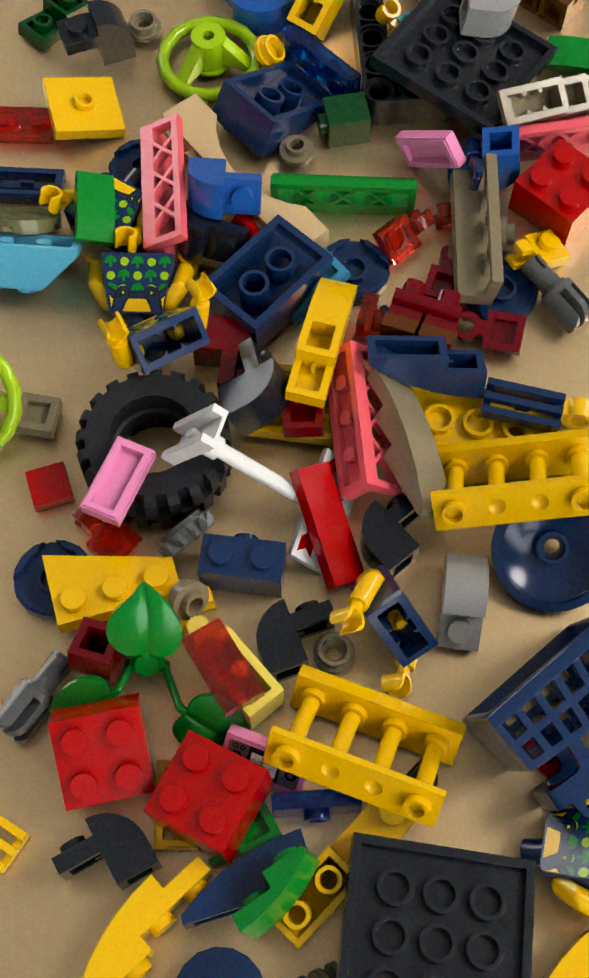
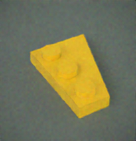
M42 555L60 633L78 629L83 617L102 622L108 621L113 611L143 581L159 592L168 602L169 591L179 581L172 557Z

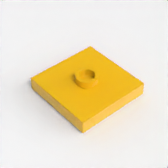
M112 77L43 78L42 88L55 140L124 138L126 129Z

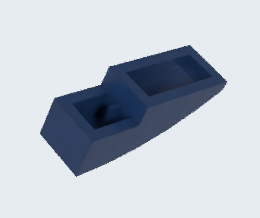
M366 336L368 364L383 374L410 386L434 393L457 397L484 398L487 368L482 350L448 349L445 336Z
M301 828L276 837L246 853L215 877L182 913L181 920L186 930L231 916L243 908L242 903L248 896L262 889L268 891L270 886L262 871L273 864V858L282 850L300 845L307 848Z

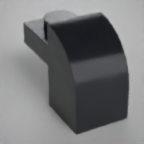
M104 0L87 1L89 12L56 21L58 33L68 56L97 48L104 66L136 57L134 39L121 10L111 2Z
M188 199L186 200L188 240L176 244L177 250L183 257L197 264H202L205 258L224 263L248 242V227L200 216L189 208Z
M251 337L238 344L245 373L218 387L223 408L229 411L227 418L244 436L257 431L275 420L289 402V400H285L289 376L275 361L267 348L261 350Z
M404 492L395 496L388 503L386 509L376 499L369 505L363 517L360 537L361 552L368 566L371 569H375L379 565L385 564L394 578L417 560L420 545L405 529L421 516H418Z
M282 599L273 604L263 614L256 634L258 658L278 683L296 677L302 664L308 665L309 660L301 640L335 628V624H331L329 619L330 613L334 611L330 599L321 603L317 600L305 602L299 605L295 612L291 614L285 600Z
M101 813L86 818L85 821L92 836L85 839L84 835H80L67 841L59 848L61 853L51 858L58 874L66 881L105 860L116 884L122 890L163 868L140 827L132 820L114 813Z

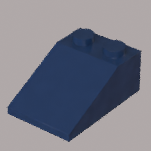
M288 60L225 79L215 102L213 112L217 115V121L227 132L232 133L244 143L250 152L263 157L278 151L280 143L286 137L300 135L317 121V113H322V98L333 95L292 61Z
M278 214L208 277L216 287V293L209 299V314L232 318L250 333L254 342L262 349L285 327L332 264L334 256Z

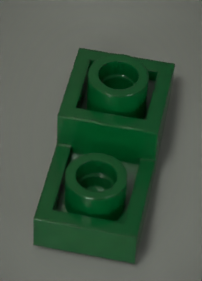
M43 0L42 11L18 23V34L43 51L61 39L56 21L87 13L88 0Z

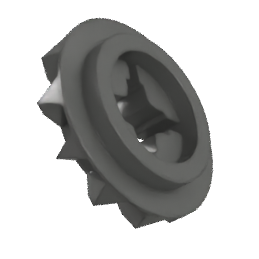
M209 509L203 513L200 510H196L161 539L163 545L158 551L163 557H175L213 525L215 517Z

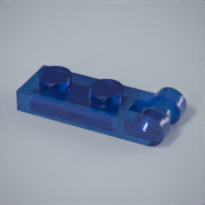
M288 25L284 27L282 31V41L285 48L284 62L290 60L294 64L299 65L307 75L317 79L326 86L332 95L360 92L361 74L299 26Z

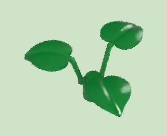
M144 581L113 611L107 621L106 637L109 643L119 653L130 656V659L125 661V668L116 686L110 690L105 679L97 675L78 677L67 683L56 694L49 709L50 718L52 710L114 698L121 694L132 671L135 670L142 676H153L158 671H161L175 709L182 715L176 719L172 726L173 735L178 742L182 743L188 730H191L223 746L231 724H236L250 730L238 705L232 698L224 694L211 692L197 695L189 702L188 708L182 703L170 671V662L165 659L166 656L172 655L180 647L183 635L182 625L166 599Z

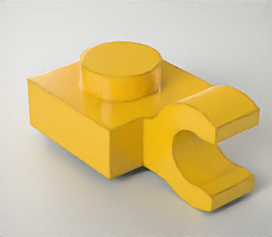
M547 229L524 235L521 240L516 241L513 245L517 252L507 255L505 260L513 270L522 268L530 259L535 258L537 254H540L552 269L565 265L571 255L552 230Z

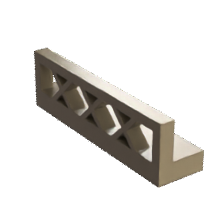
M486 153L483 159L485 169L478 190L472 191L470 189L471 179L469 170L453 168L450 175L454 291H458L461 294L460 303L491 306L504 283L497 154Z

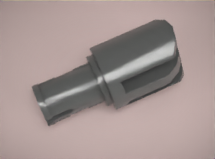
M540 254L530 259L522 267V273L542 293L541 304L567 333H572L589 320V298L570 277L560 278L548 266Z
M53 649L31 679L26 678L25 680L20 679L0 704V730L16 744L22 745L48 714L51 702L54 699L52 694L71 671L68 657Z

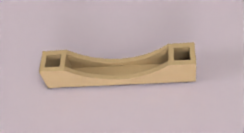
M196 93L162 113V118L176 112L182 118L184 162L187 167L189 157L226 159L219 145L217 115ZM171 129L163 132L167 138L171 134ZM226 160V172L236 173ZM261 192V214H248L260 230L279 214L322 248L328 247L329 230L306 206L287 203Z

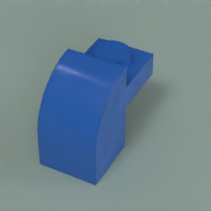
M226 0L232 9L233 20L247 26L256 37L274 35L293 26L286 18L295 0Z
M519 125L482 128V147H480V153L482 154V159H484L486 153L497 154L499 191L513 184L520 174ZM461 148L464 155L466 156L464 148ZM464 163L461 168H457L469 170L468 165L466 163ZM448 168V184H449V187H450V175H451V173H452L453 168Z
M189 157L188 206L193 212L216 220H223V213L261 214L262 174L226 172V159Z

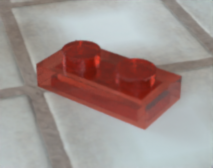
M0 106V143L57 145L58 140L54 138L48 109L44 107Z
M219 617L182 638L183 647L225 718L265 696L262 686Z

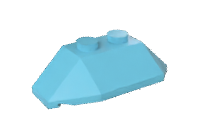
M1 232L0 289H17L21 293L42 291L78 257L85 243L74 242V236L16 235V233Z

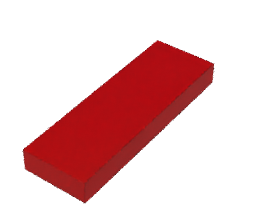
M329 462L289 472L327 590L357 581L364 568Z

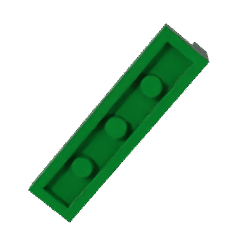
M273 173L270 181L271 197L306 206L311 212L414 216L417 181H415V178Z

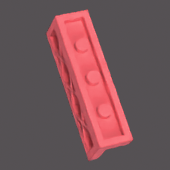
M177 112L140 128L143 249L148 253H173L175 258L176 244L188 240L183 121ZM171 129V134L167 138L163 132Z
M589 115L519 126L520 162L539 159L560 138L581 153H589Z
M348 340L340 346L328 391L338 492L340 498L349 501L369 491L395 497L402 493V488L382 457L390 448L391 443L374 417L383 404L366 379L370 374L363 362V359L368 361L367 346L352 340ZM367 391L376 401L377 411L369 402ZM372 426L381 437L382 446L373 437ZM376 463L385 472L386 481L378 479Z

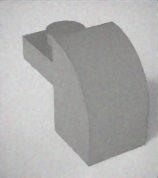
M462 0L459 8L460 35L493 38L504 34L510 28L521 0Z
M446 552L441 584V608L436 636L439 644L436 647L478 652L488 599L489 564L487 557Z

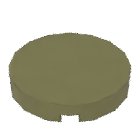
M37 207L0 208V233L3 232L4 226L12 229V233H16V235L49 234L55 231V229L59 230L62 227L61 213L53 215L48 209Z

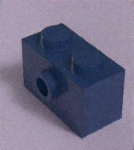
M203 533L197 570L199 581L209 586L210 590L282 598L287 561L286 542L261 540L249 533H238L235 536Z

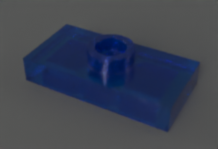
M333 789L273 792L271 794L273 818L304 816L305 823L328 822L331 820L330 815L360 813L362 808L361 800Z

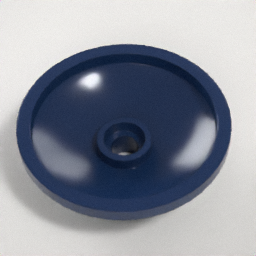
M589 516L495 526L491 542L494 570L503 587L515 599L526 606L547 612L568 611L589 602ZM549 539H555L559 542L557 551L553 553H548L544 550V544Z

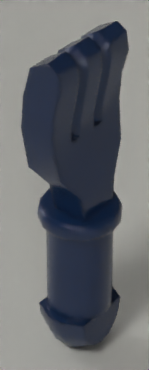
M468 136L464 143L465 157L467 159L465 163L468 165L471 179L470 189L477 191L485 169V162L480 153V140L475 136Z

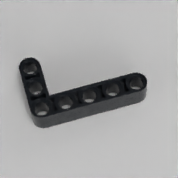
M350 0V17L359 92L364 91L371 116V124L389 125L453 120L454 118L369 66L371 55L388 37L387 25L379 23L375 17L377 8L382 4L384 5L383 0Z

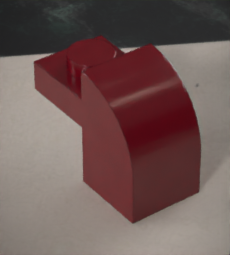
M209 314L206 332L211 343L193 351L195 366L219 368L217 387L245 373L238 344L249 339L251 335L232 318ZM218 390L219 401L222 402V401H221L220 394H219V390Z
M83 617L67 651L69 668L76 673L86 676L97 675L107 682L115 683L125 668L127 656L116 651L106 637L107 621L102 622Z

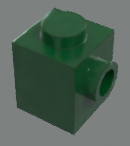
M364 91L322 98V113H317V126L319 134H325L328 148L370 141L371 116Z

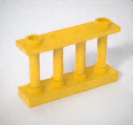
M589 428L437 446L447 489L430 491L436 531L589 516ZM572 474V476L547 478V476ZM530 478V480L528 481L505 483V481ZM488 483V485L464 487V485Z
M302 664L290 701V706L298 708V712L289 731L275 725L272 726L262 763L434 828L447 793L446 790L433 786L440 762L450 766L453 765L467 724ZM315 715L340 724L331 747L306 738ZM356 731L381 739L373 763L348 753ZM398 746L423 755L416 779L390 769Z

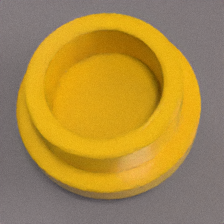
M273 34L261 35L254 42V55L263 67H268L282 62L285 58V48L277 36Z

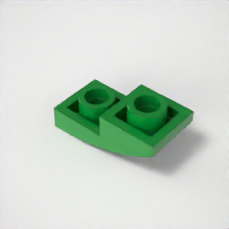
M550 35L546 39V41L558 47V50L545 69L565 77L575 76L579 73L589 75V39L563 35Z
M76 170L74 242L112 246L115 234L114 175Z
M292 846L282 850L273 858V864L262 871L270 889L268 891L262 889L248 896L242 903L243 908L232 915L240 933L255 939L259 938L290 910L305 891L320 861L315 853L304 846Z

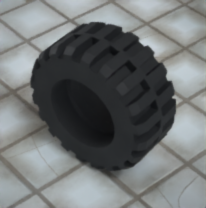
M153 370L149 372V375L139 376L137 371L127 374L128 379L121 383L116 379L106 385L107 392L104 395L99 392L89 401L92 410L86 409L83 411L79 420L81 429L76 432L77 458L88 489L117 436L129 440L138 432L148 428H173L175 422L214 403L220 406L219 399L213 392L208 391L206 393L205 385L198 380L191 379L190 382H187L185 374L171 371L170 376L163 375L162 370ZM226 418L220 436L226 439L225 444L232 447L229 420ZM201 454L170 469L148 473L123 523L127 524L130 523L131 519H135L139 528L150 529L151 523H160L161 529L173 527L172 521L180 518L184 520L199 508L203 512L214 505L213 494L220 496L226 488V477L231 475L232 466L218 458L211 460Z

